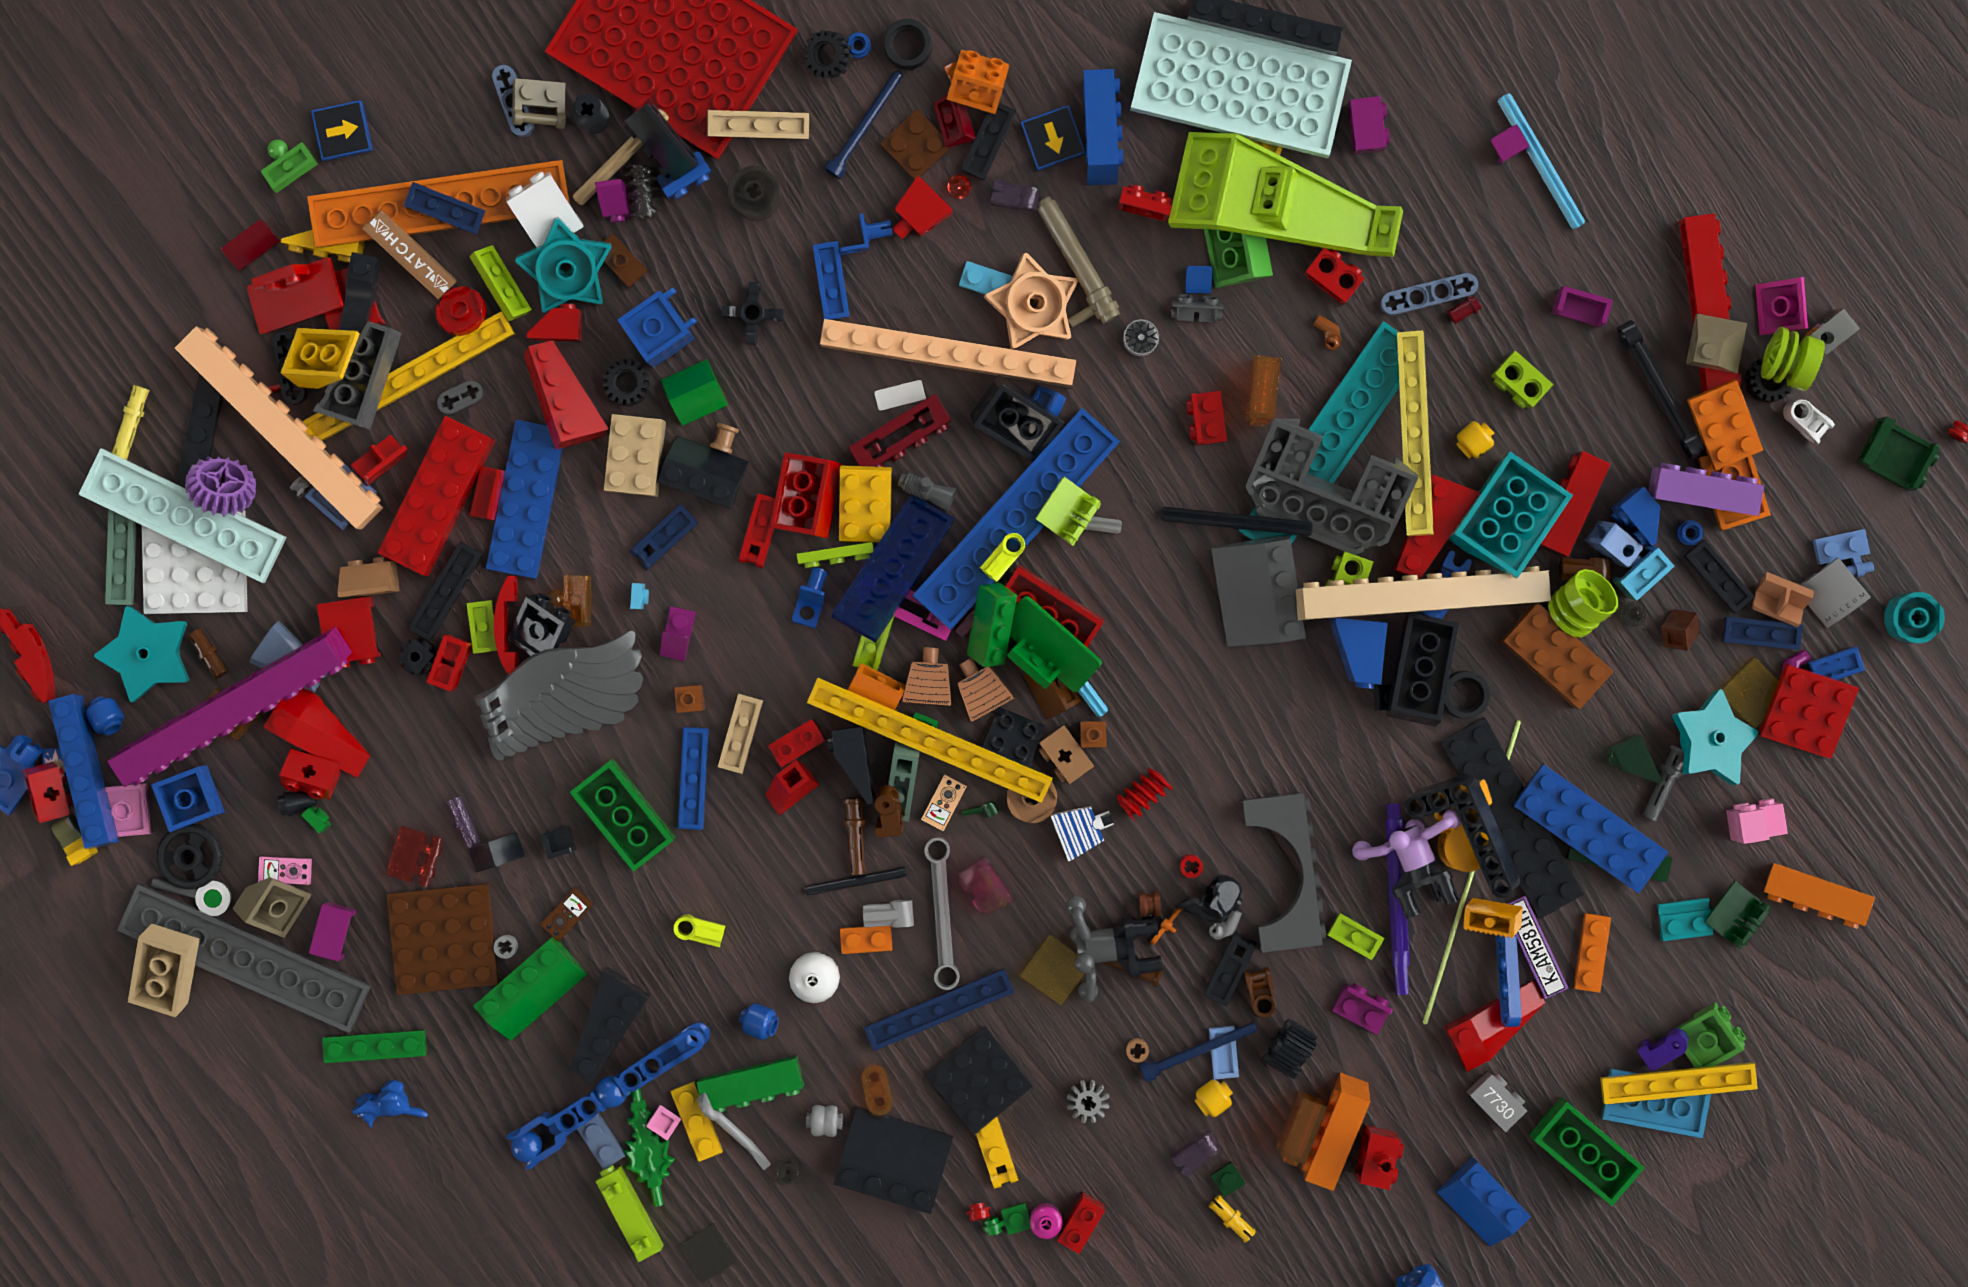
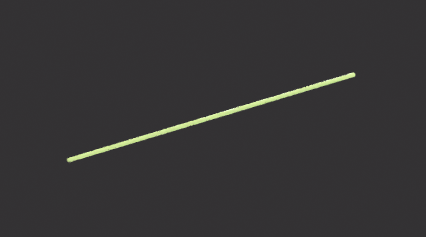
M1517 720L1506 752L1509 760L1520 728V720ZM1475 871L1468 874L1423 1024L1428 1023Z

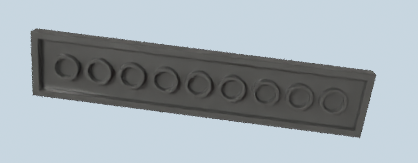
M141 883L137 884L117 931L138 940V937L151 924H155L199 938L196 966L348 1033L352 1031L371 988L370 984L216 916L208 915L191 905Z

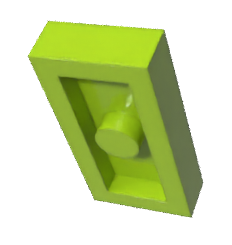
M494 600L467 603L473 654L497 651L494 637Z
M1338 913L1327 933L1328 936L1370 960H1373L1384 940V937L1341 913Z

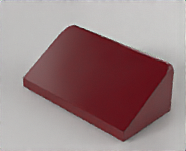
M948 94L933 102L945 147L948 148L974 140L975 134L966 105L947 100Z
M260 219L221 247V250L237 270L241 271L278 244L280 240L266 221Z

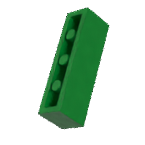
M797 1055L699 1078L696 1082L699 1096L706 1093L712 1108L719 1112L725 1111V1107L735 1105V1108L746 1107L750 1105V1101L757 1099L760 1102L771 1101L775 1099L774 1095L784 1093L785 1097L800 1093L799 1089H803L804 1086Z

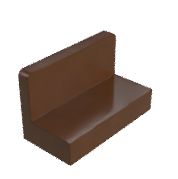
M1027 673L1024 674L1027 684L1047 719L1081 702L1078 693L1070 690L1057 677L1044 689Z

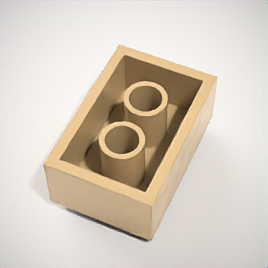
M612 414L604 491L658 497L660 483L657 481L661 473L666 421Z
M151 924L138 937L128 1002L176 1017L189 1001L199 938Z

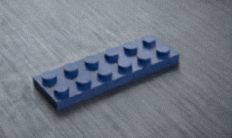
M521 420L515 421L486 569L535 579L538 577L563 448L555 450L546 425Z
M1541 764L1513 803V806L1637 893H1640L1668 854V851L1544 764Z

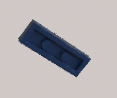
M412 182L403 205L408 209L474 235L478 234L486 211L415 182Z
M1724 617L1722 642L1800 650L1803 625L1800 624L1798 627L1782 622Z

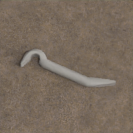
M706 1093L697 1098L702 1113L708 1119L719 1124L747 1149L763 1170L771 1165L751 1139L721 1112L712 1108Z

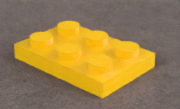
M840 466L839 541L890 543L892 467Z

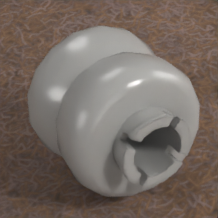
M814 1105L812 1113L807 1112L806 1129L811 1128L813 1136L825 1135L834 1137L837 1135V1129L842 1130L843 1113L838 1114L836 1106L824 1107Z

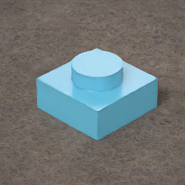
M632 583L630 609H644V604H648L649 589H645V584Z

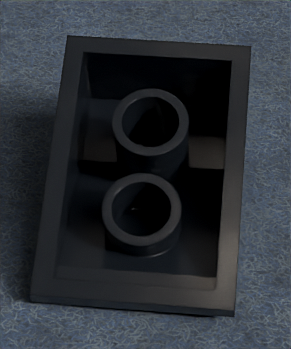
M999 374L970 414L973 426L1033 462L1052 442L1065 423L1020 387Z
M857 726L831 731L832 736L827 737L829 752H834L835 758L865 802L873 804L875 799L865 728Z

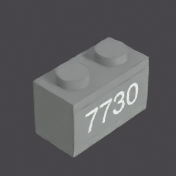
M1487 1071L1466 1092L1507 1132L1527 1112L1522 1106L1525 1101L1515 1091L1511 1094L1505 1088L1508 1083L1498 1073L1493 1076Z

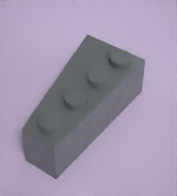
M368 321L357 339L343 379L328 385L325 390V396L320 404L317 403L313 411L370 430L402 333Z

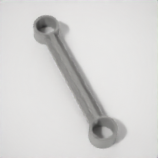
M934 837L925 846V856L931 861L938 967L935 970L934 980L939 988L950 990L958 984L960 978L959 970L953 963L946 859L950 854V846L944 838ZM935 841H942L947 848L945 856L939 860L931 857L928 852L929 845ZM950 967L956 972L957 976L953 984L944 985L939 981L938 973L941 969Z

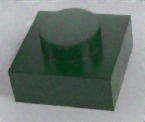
M1232 1161L1210 1174L1224 1197L1246 1184Z

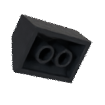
M650 99L646 100L625 118L624 121L627 125L624 128L633 138L638 137L644 144L641 146L642 150L650 159L652 157L657 159L660 163L658 169L667 179L671 176L675 181L698 165L696 155Z
M677 436L665 459L657 482L732 509L749 461Z

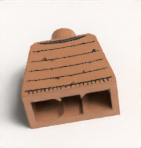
M924 647L923 662L912 661L903 695V702L951 706L948 664L938 663L939 648Z
M972 658L959 664L966 678L957 684L971 722L1014 699L990 667L979 670Z

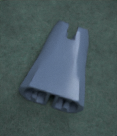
M277 621L257 647L249 662L259 668H263L303 644L280 621ZM318 682L308 689L306 686L303 688L315 692L320 683Z

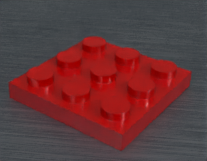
M1785 663L1759 730V735L1832 759L1859 688Z

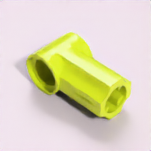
M1017 533L1005 536L980 569L989 578L998 582L1008 568L1022 554L1025 548L1023 537ZM1015 539L1018 541L1020 549L1017 552H1010L1006 548L1008 540Z
M684 914L677 918L674 924V933L678 938L682 940L689 939L716 947L721 945L725 925L698 919L690 914ZM688 921L692 924L693 930L689 933H683L679 929V923Z

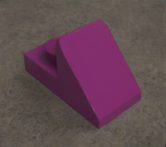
M670 607L666 629L662 633L660 656L685 661L696 612Z

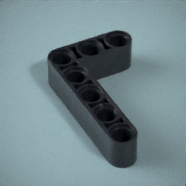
M1465 774L1414 792L1404 804L1406 813L1412 818H1421L1455 807L1490 891L1498 898L1508 897L1520 883L1519 874L1477 778L1473 775ZM1460 785L1465 786L1468 790V793H1465L1461 789ZM1438 792L1442 793L1446 800L1441 799ZM1416 800H1419L1423 804V807H1420L1417 804ZM1471 809L1478 813V817L1472 814ZM1481 832L1487 835L1488 840L1482 837ZM1491 856H1494L1498 860V863H1495L1491 859ZM1501 879L1506 881L1509 887L1503 885Z

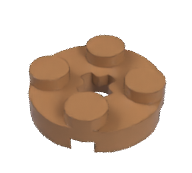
M1051 782L1042 803L1037 801L1033 805L1032 802L1027 803L1025 801L1026 796L1008 789L1007 804L1011 813L1017 819L1024 822L1038 823L1044 821L1053 813L1057 804V791Z

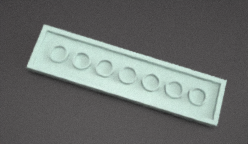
M101 448L79 492V495L262 583L266 582L287 538L238 513L235 516L227 513L224 517L220 513H216L213 516L210 511L203 513L202 507H194L193 501L188 500V494L184 487Z

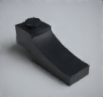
M352 252L346 275V294L339 330L361 333L367 322L370 321L378 288L376 282L381 265L380 259Z

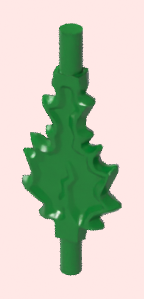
M638 1080L631 1081L629 1083L636 1084L638 1083ZM639 1088L631 1092L632 1102H630V1111L633 1113V1117L627 1119L634 1129L632 1136L635 1138V1141H625L630 1150H624L623 1152L629 1159L626 1169L638 1174V1182H646L647 1188H650L653 1206L658 1207L664 1205L660 1189L662 1179L669 1176V1172L666 1169L674 1162L675 1158L667 1155L669 1139L661 1142L657 1133L653 1134V1131L646 1127L652 1112L646 1110L647 1105L645 1100L642 1099Z

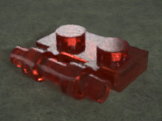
M400 826L386 875L412 882L414 873L421 875L419 885L429 887L431 878L435 876L436 870L434 867L437 857L441 856L443 848H441L443 838L433 836L431 845L426 844L424 841L427 833ZM421 851L428 853L424 866L417 865Z

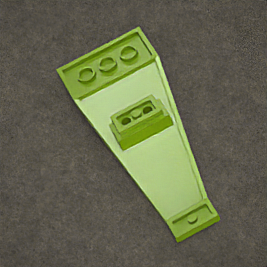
M1189 132L1168 223L1171 228L1224 230L1368 256L1394 257L1403 210L1400 206H1376L1239 134ZM1268 205H1272L1271 208L1266 209Z

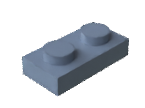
M600 1113L577 1128L603 1170L626 1156Z

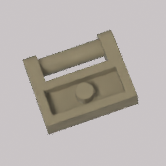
M515 78L513 80V125L530 123L554 125L555 128L564 129L566 124L565 83ZM522 106L555 109V115L523 113Z

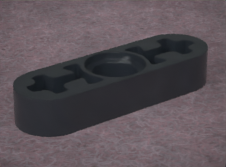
M281 331L273 337L272 341L281 393L286 402L299 405L307 398V388H300L294 384L295 389L300 390V394H297V399L289 396V392L293 391L292 383H286L287 378L281 374L287 357L281 358V354L286 355V350L279 345L280 342H283V337L291 340L292 344L295 335L287 331ZM291 344L287 345L288 352L291 347Z

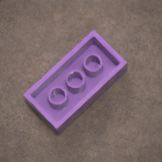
M1661 463L1660 468L1652 467L1648 492L1655 499L1759 516L1764 485L1757 484L1758 479L1737 476L1736 480H1731L1732 474L1711 471V476H1707L1706 470L1686 467L1685 472L1680 471L1681 466Z

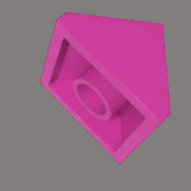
M1804 277L1755 285L1760 335H1772L1779 327L1788 328L1789 333L1791 331L1800 332L1808 329Z

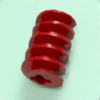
M1151 768L1147 769L1149 778L1142 774L1139 776L1142 784L1135 781L1132 782L1134 791L1125 788L1126 797L1119 794L1116 796L1119 805L1134 822L1133 814L1140 817L1143 816L1141 807L1147 810L1151 809L1148 803L1149 800L1156 804L1158 803L1156 794L1163 797L1166 796L1164 787L1173 790L1166 779L1158 771Z

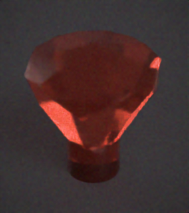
M961 174L951 177L948 182L949 193L957 199L969 196L972 188L969 178Z

